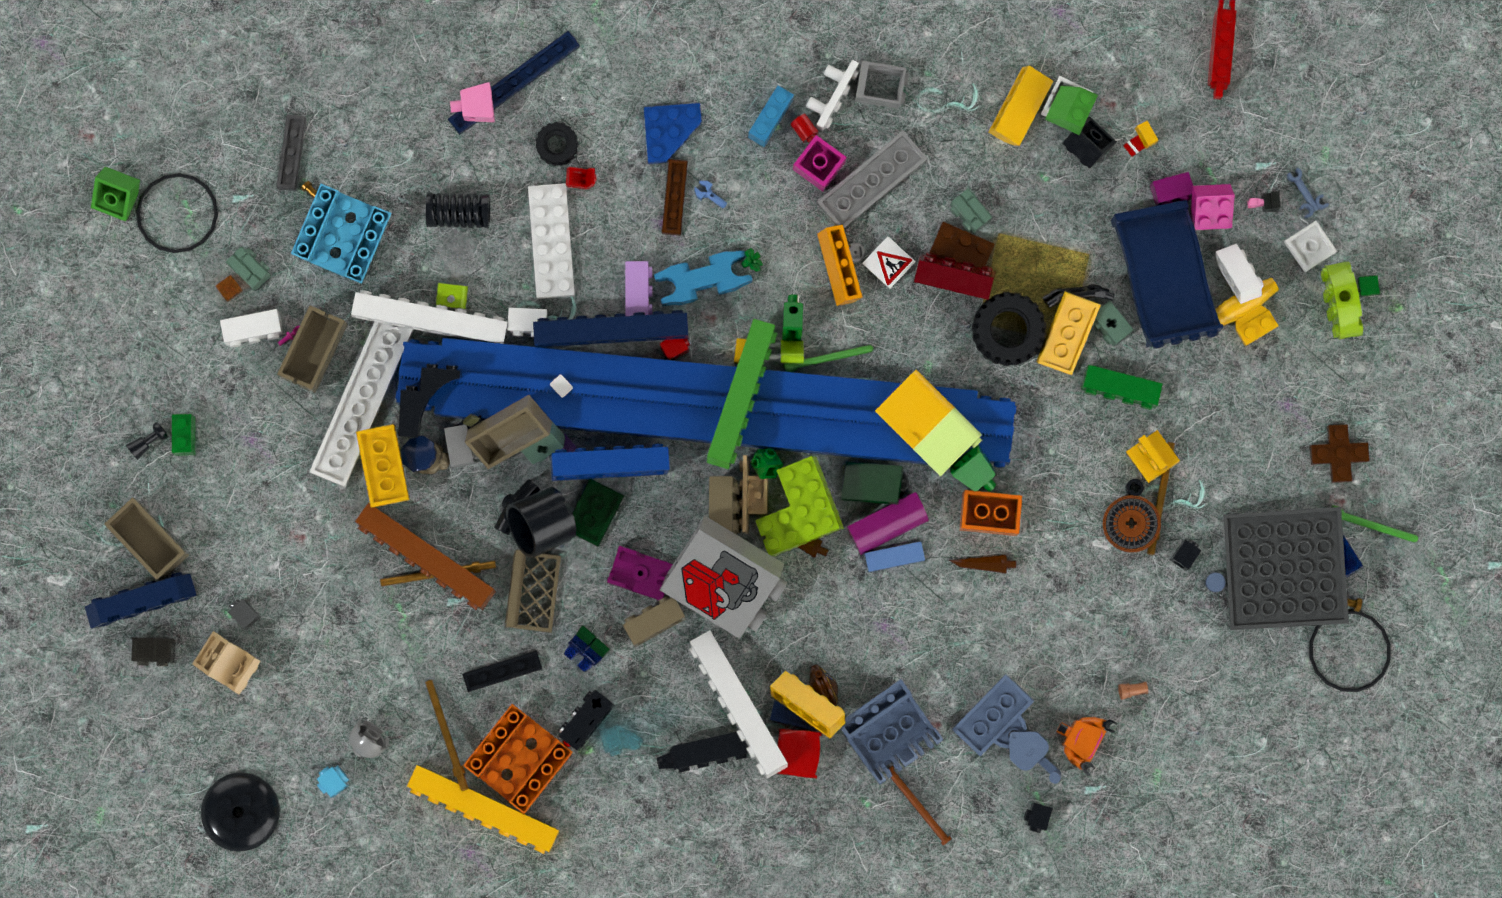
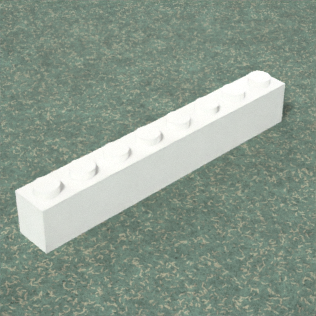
M360 290V293L355 292L351 317L471 341L504 344L508 322L504 321L502 317L493 316V319L486 318L485 314L482 313L466 314L467 311L462 309L450 311L447 310L448 307L436 305L435 308L428 306L429 304L426 302L418 301L417 304L409 303L410 300L406 298L394 300L390 299L391 296L379 294L378 297L371 295L372 292Z
M709 630L691 640L689 651L694 659L698 658L700 662L698 667L703 675L707 674L710 681H708L711 690L713 692L717 691L720 696L717 698L722 708H727L729 712L727 717L732 725L736 724L739 730L736 732L742 742L745 740L749 746L746 750L751 758L755 757L758 764L756 767L761 775L765 774L766 778H769L787 768V761L711 631Z

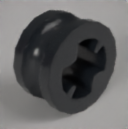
M1132 479L1126 484L1125 490L1128 495L1139 496L1144 490V485L1140 480ZM1131 483H1135L1136 486H1139L1137 493H1135L1134 490H1130V487L1132 486Z

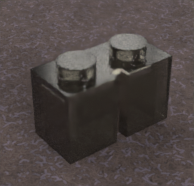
M132 638L131 661L137 662V666H149V662H156V666L168 667V663H174V639Z

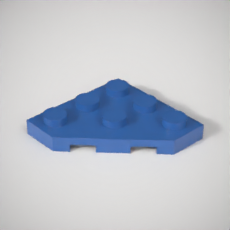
M700 103L644 107L648 164L667 163L694 130L701 125Z

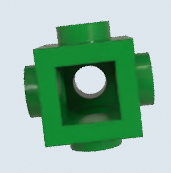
M773 448L757 449L750 462L760 479L776 478L778 475L777 470L783 466Z

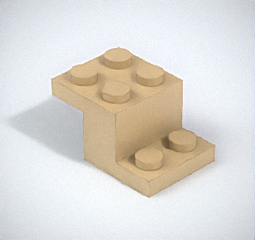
M213 631L194 660L193 665L209 677L240 695L242 690L246 688L252 674L258 669L260 660Z

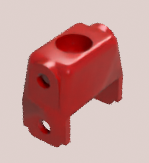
M779 728L777 746L787 761L788 767L776 774L817 779L815 773L820 757L819 736H822V733Z

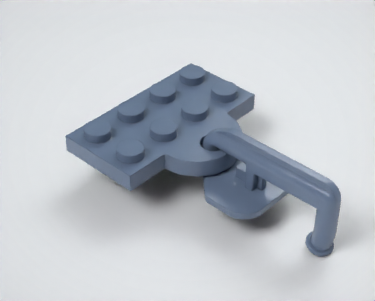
M1007 674L952 728L979 756L995 743L999 747L1010 748V760L1021 770H1030L1039 763L1050 774V782L1056 784L1061 779V771L1045 757L1049 749L1048 742L1038 732L1027 731L1026 721L1021 715L1034 702V699Z

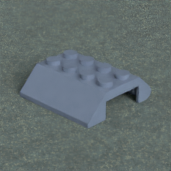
M902 679L847 716L845 724L840 728L879 785L886 781L882 772L888 778L892 777L891 771L886 767L892 762L895 769L901 771L902 767L898 761L906 767L918 759L914 750L920 756L924 754V750L918 745L922 740L930 749L934 747L930 738L936 745L943 741L942 736L929 722Z

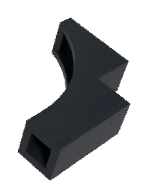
M427 364V367L421 368L420 390H418V386H406V389H401L398 436L417 438L420 436L421 420L429 400L443 385L461 378L462 369H458L457 365H446V368H438V364Z

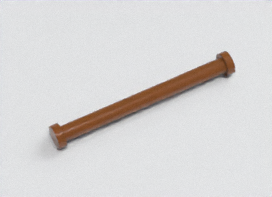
M892 765L889 770L892 773L891 779L940 838L941 844L943 846L952 839L950 835L947 836L895 772V767Z

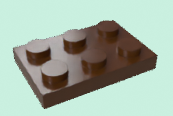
M942 222L930 253H934L938 258L942 259L944 257L956 259L955 262L959 263L968 261L974 263L975 267L981 268L986 266L995 244L946 222Z

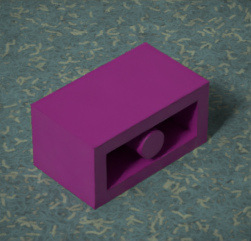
M1189 172L1153 181L1150 184V189L1155 205H1164L1184 200L1190 201L1193 183Z

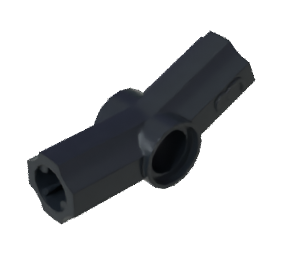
M528 479L514 495L508 494L502 501L504 509L494 527L495 529L504 534H510L506 519V508L509 504L540 491V488L532 480Z

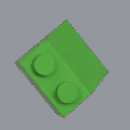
M1060 86L1045 120L1080 135L1098 95L1081 87Z
M105 166L95 177L91 208L127 221L138 196L140 180Z

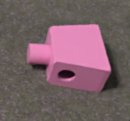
M490 82L460 91L461 100L450 101L451 113L462 112L464 121L495 122Z

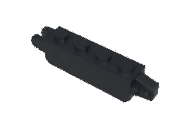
M737 732L674 745L670 753L657 757V764L659 769L674 768V770L678 769L679 773L690 771V766L697 765L699 769L708 767L709 762L713 761L721 764L728 762V758L735 757L736 760L747 758L748 752L746 748L749 746L745 740L743 742L740 740Z

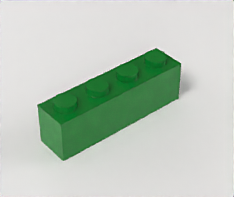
M1088 365L1085 370L1081 390H1084L1085 394L1096 396V394L1104 395L1103 398L1107 400H1115L1116 398L1122 400L1124 404L1133 405V403L1141 405L1143 409L1152 410V408L1158 406L1163 383Z

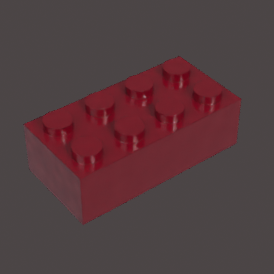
M926 252V255H921L915 274V283L989 300L996 271H992V267L982 266L979 268L975 267L974 263L968 261L959 263L955 262L956 259L951 257H944L942 259L930 252Z

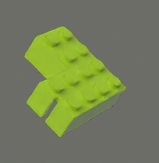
M810 456L777 470L790 506L755 520L761 537H766L763 543L767 553L771 556L779 555L844 529L816 456Z

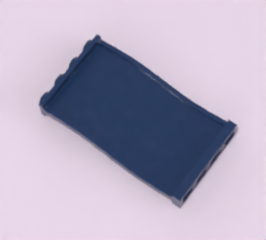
M1187 200L1117 213L1111 219L1112 227H1115L1126 262L1137 315L1146 339V348L1153 347V349H1157L1168 343L1177 345L1182 343L1183 340L1196 341L1203 336L1212 338L1219 335V332L1224 328L1223 324H1220L1211 298L1202 254L1188 211Z

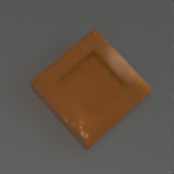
M231 275L216 285V288L227 302L243 291Z

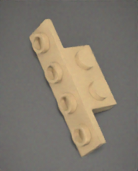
M743 455V460H740V472H743V479H740L739 486L740 491H743V499L739 501V507L742 510L739 528L742 529L743 533L749 534V515H768V479L750 476V458L747 455Z

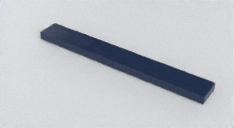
M569 30L491 87L494 110L580 47ZM456 112L448 118V121L459 135L477 123L475 121H464L462 112Z

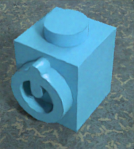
M338 765L331 768L327 766L318 773L320 777L317 778L319 782L317 786L323 794L327 792L330 798H334L349 786L347 784L349 778Z

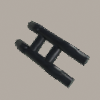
M1090 284L1082 287L1057 288L1042 297L1044 303H1047L1049 308L1060 304L1065 291L1085 299L1102 298L1113 301L1114 294L1110 293L1109 289L1103 288L1100 285Z

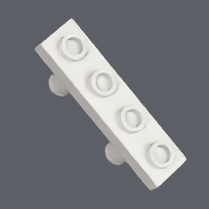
M852 60L844 72L831 65L827 66L824 75L838 82L829 103L824 104L810 97L806 105L807 108L819 113L821 116L816 125L817 130L823 132L825 127L827 129L830 127L833 118H831L834 111L838 112L842 105V102H840L842 96H847L851 88L849 86L851 80H856L860 72L858 70V62Z

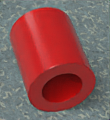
M805 113L797 117L790 124L803 143L808 142L810 144L819 132Z

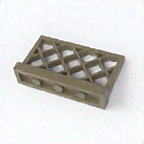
M515 550L504 627L552 633L561 556L540 554L534 557L539 564L530 570L525 564L526 556L520 550ZM547 559L556 560L555 568L549 572L542 563ZM540 565L547 575L538 581L532 571ZM528 574L536 581L529 589L523 584V578ZM549 576L553 581V587L546 591L540 582ZM538 584L544 594L536 600L529 590ZM528 593L534 602L525 608L520 601L521 597ZM546 595L550 599L551 605L544 611L538 601ZM536 604L542 613L533 619L527 609ZM525 612L531 619V622L527 625H518V617ZM544 614L549 620L548 628L539 627L535 620Z

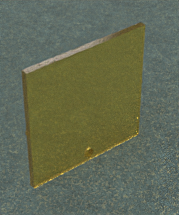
M998 233L991 263L992 271H996L989 299L996 294H1003V292L1021 293L1020 295L1024 297L1028 296L1033 303H1037L1039 310L1044 314L1043 318L1044 322H1046L1045 333L1047 336L1059 304L1049 308L1047 303H1044L1042 297L1057 288L1082 287L1089 254ZM1002 312L994 318L991 324L992 327L1022 334L1027 333L1024 319L1015 312Z

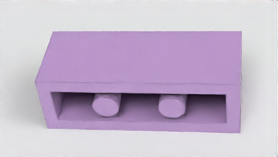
M625 261L626 316H633V313L637 312L653 315V306L649 304V297L653 295L652 285L649 286V278H652V267H649L648 261Z

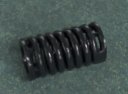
M427 193L426 226L438 227L439 225L440 227H445L446 225L448 228L452 226L455 228L459 226L466 228L468 225L469 228L474 226L477 228H489L490 194H481L479 204L478 195L473 194L471 210L470 194L465 195V207L463 194H458L456 207V194L452 193L449 211L448 193L443 195V209L441 194Z

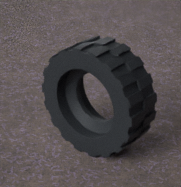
M558 122L543 126L536 138V148L540 158L546 161L547 164H552V166L568 164L571 159L573 160L574 155L578 151V141L574 130L572 131L571 127L566 126L565 123ZM554 135H560L566 140V148L560 153H553L548 148V140Z

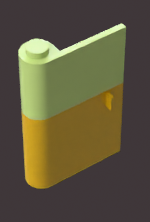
M917 369L875 410L940 476L971 446L975 448L982 441L980 438L982 434Z

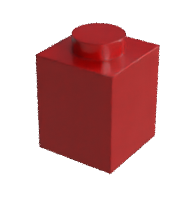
M688 339L664 340L659 343L667 360L673 361L689 352L688 346H690Z

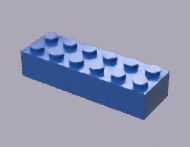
M653 444L651 448H644V445H634L632 449H625V446H615L613 450H606L605 447H596L594 451H586V448L574 449V452H567V449L555 450V453L551 454L550 458L552 481L667 475L670 470L668 447H663V444Z

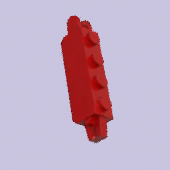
M1218 0L1217 11L1213 18L1208 86L1214 89L1213 99L1221 100L1223 90H1227L1231 79L1237 10H1235V0L1229 1V9H1223L1224 0Z

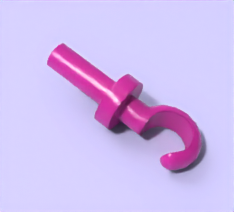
M300 325L296 326L291 333L287 332V336L277 343L281 346L289 339L293 340V336L296 335Z

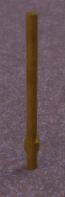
M1167 442L1174 452L1175 443ZM1170 469L1161 475L1156 501V509L1159 512L1160 519L1162 517ZM1160 533L1156 541L1150 547H1148V555H1155L1157 541H1159Z
M495 560L482 563L476 561L462 567L474 574L480 573L481 570L496 568ZM420 572L380 579L381 586H388L434 577L431 575L428 578Z
M428 680L425 684L453 765L452 771L454 777H457L461 791L469 789L464 776L466 773L464 767L460 764L433 680Z

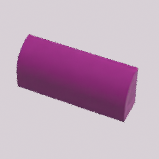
M914 492L899 500V505L891 504L847 526V530L861 556L928 522L929 519L917 493Z

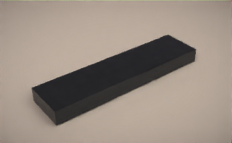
M536 650L463 673L462 675L469 693L542 670V665Z

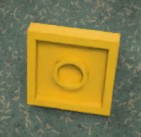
M1158 430L1148 437L1143 435L1138 439V444L1126 451V454L1148 484L1180 462Z

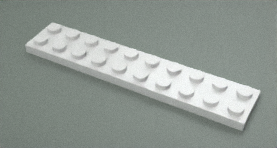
M374 322L310 469L311 474L343 487L347 486L360 456L356 432L372 428L399 366L402 353H404L403 342L409 341L414 329Z

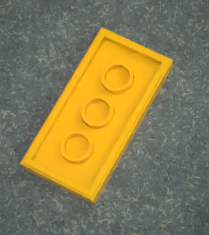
M1065 291L1036 362L1072 375L1101 305Z
M395 424L357 431L356 435L371 508L410 500Z

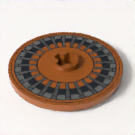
M1128 495L1115 500L1107 508L1103 517V530L1107 540L1115 548L1124 552L1134 553L1147 549L1156 541L1161 529V519L1158 510L1149 500L1140 496ZM1130 519H1134V522L1137 523L1133 529L1126 525V523L1130 522Z

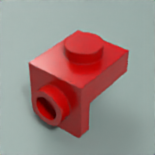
M567 168L566 187L587 190L594 187L596 183L595 168Z

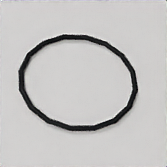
M181 173L164 175L150 183L141 194L136 209L138 228L146 241L159 250L171 253L191 251L203 244L214 231L218 217L216 199L209 187L196 177ZM183 177L196 181L206 189L213 201L214 218L211 229L201 241L189 248L173 250L161 247L148 238L141 226L140 209L143 198L152 186L164 179Z
M1348 610L1349 614H1358L1370 619L1382 631L1387 644V661L1382 673L1372 683L1360 688H1342L1330 683L1318 671L1313 659V641L1318 629L1322 625L1315 627L1309 641V658L1315 673L1328 686L1342 692H1359L1374 686L1385 675L1391 660V644L1385 629L1373 617L1360 611Z

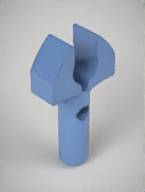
M699 181V184L706 188V192H701L695 187L696 197L701 201L703 198H709L721 208H725L727 202L712 192V184L709 181Z

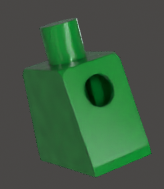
M791 294L788 295V302H784L782 340L801 341L803 303H799L798 295Z
M979 445L969 450L950 467L952 476L973 491H978L981 487H984L990 492L996 487V483L992 480L996 475L994 468Z

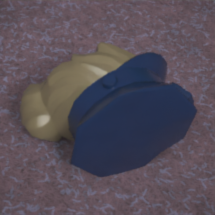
M424 435L408 439L401 449L402 464L413 472L435 474L440 469L446 470L450 464L449 454L443 453V448L440 445L432 442Z

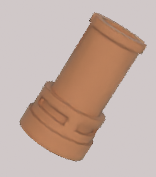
M1147 682L1131 685L1129 683L1119 684V696L1122 700L1135 695L1148 694Z

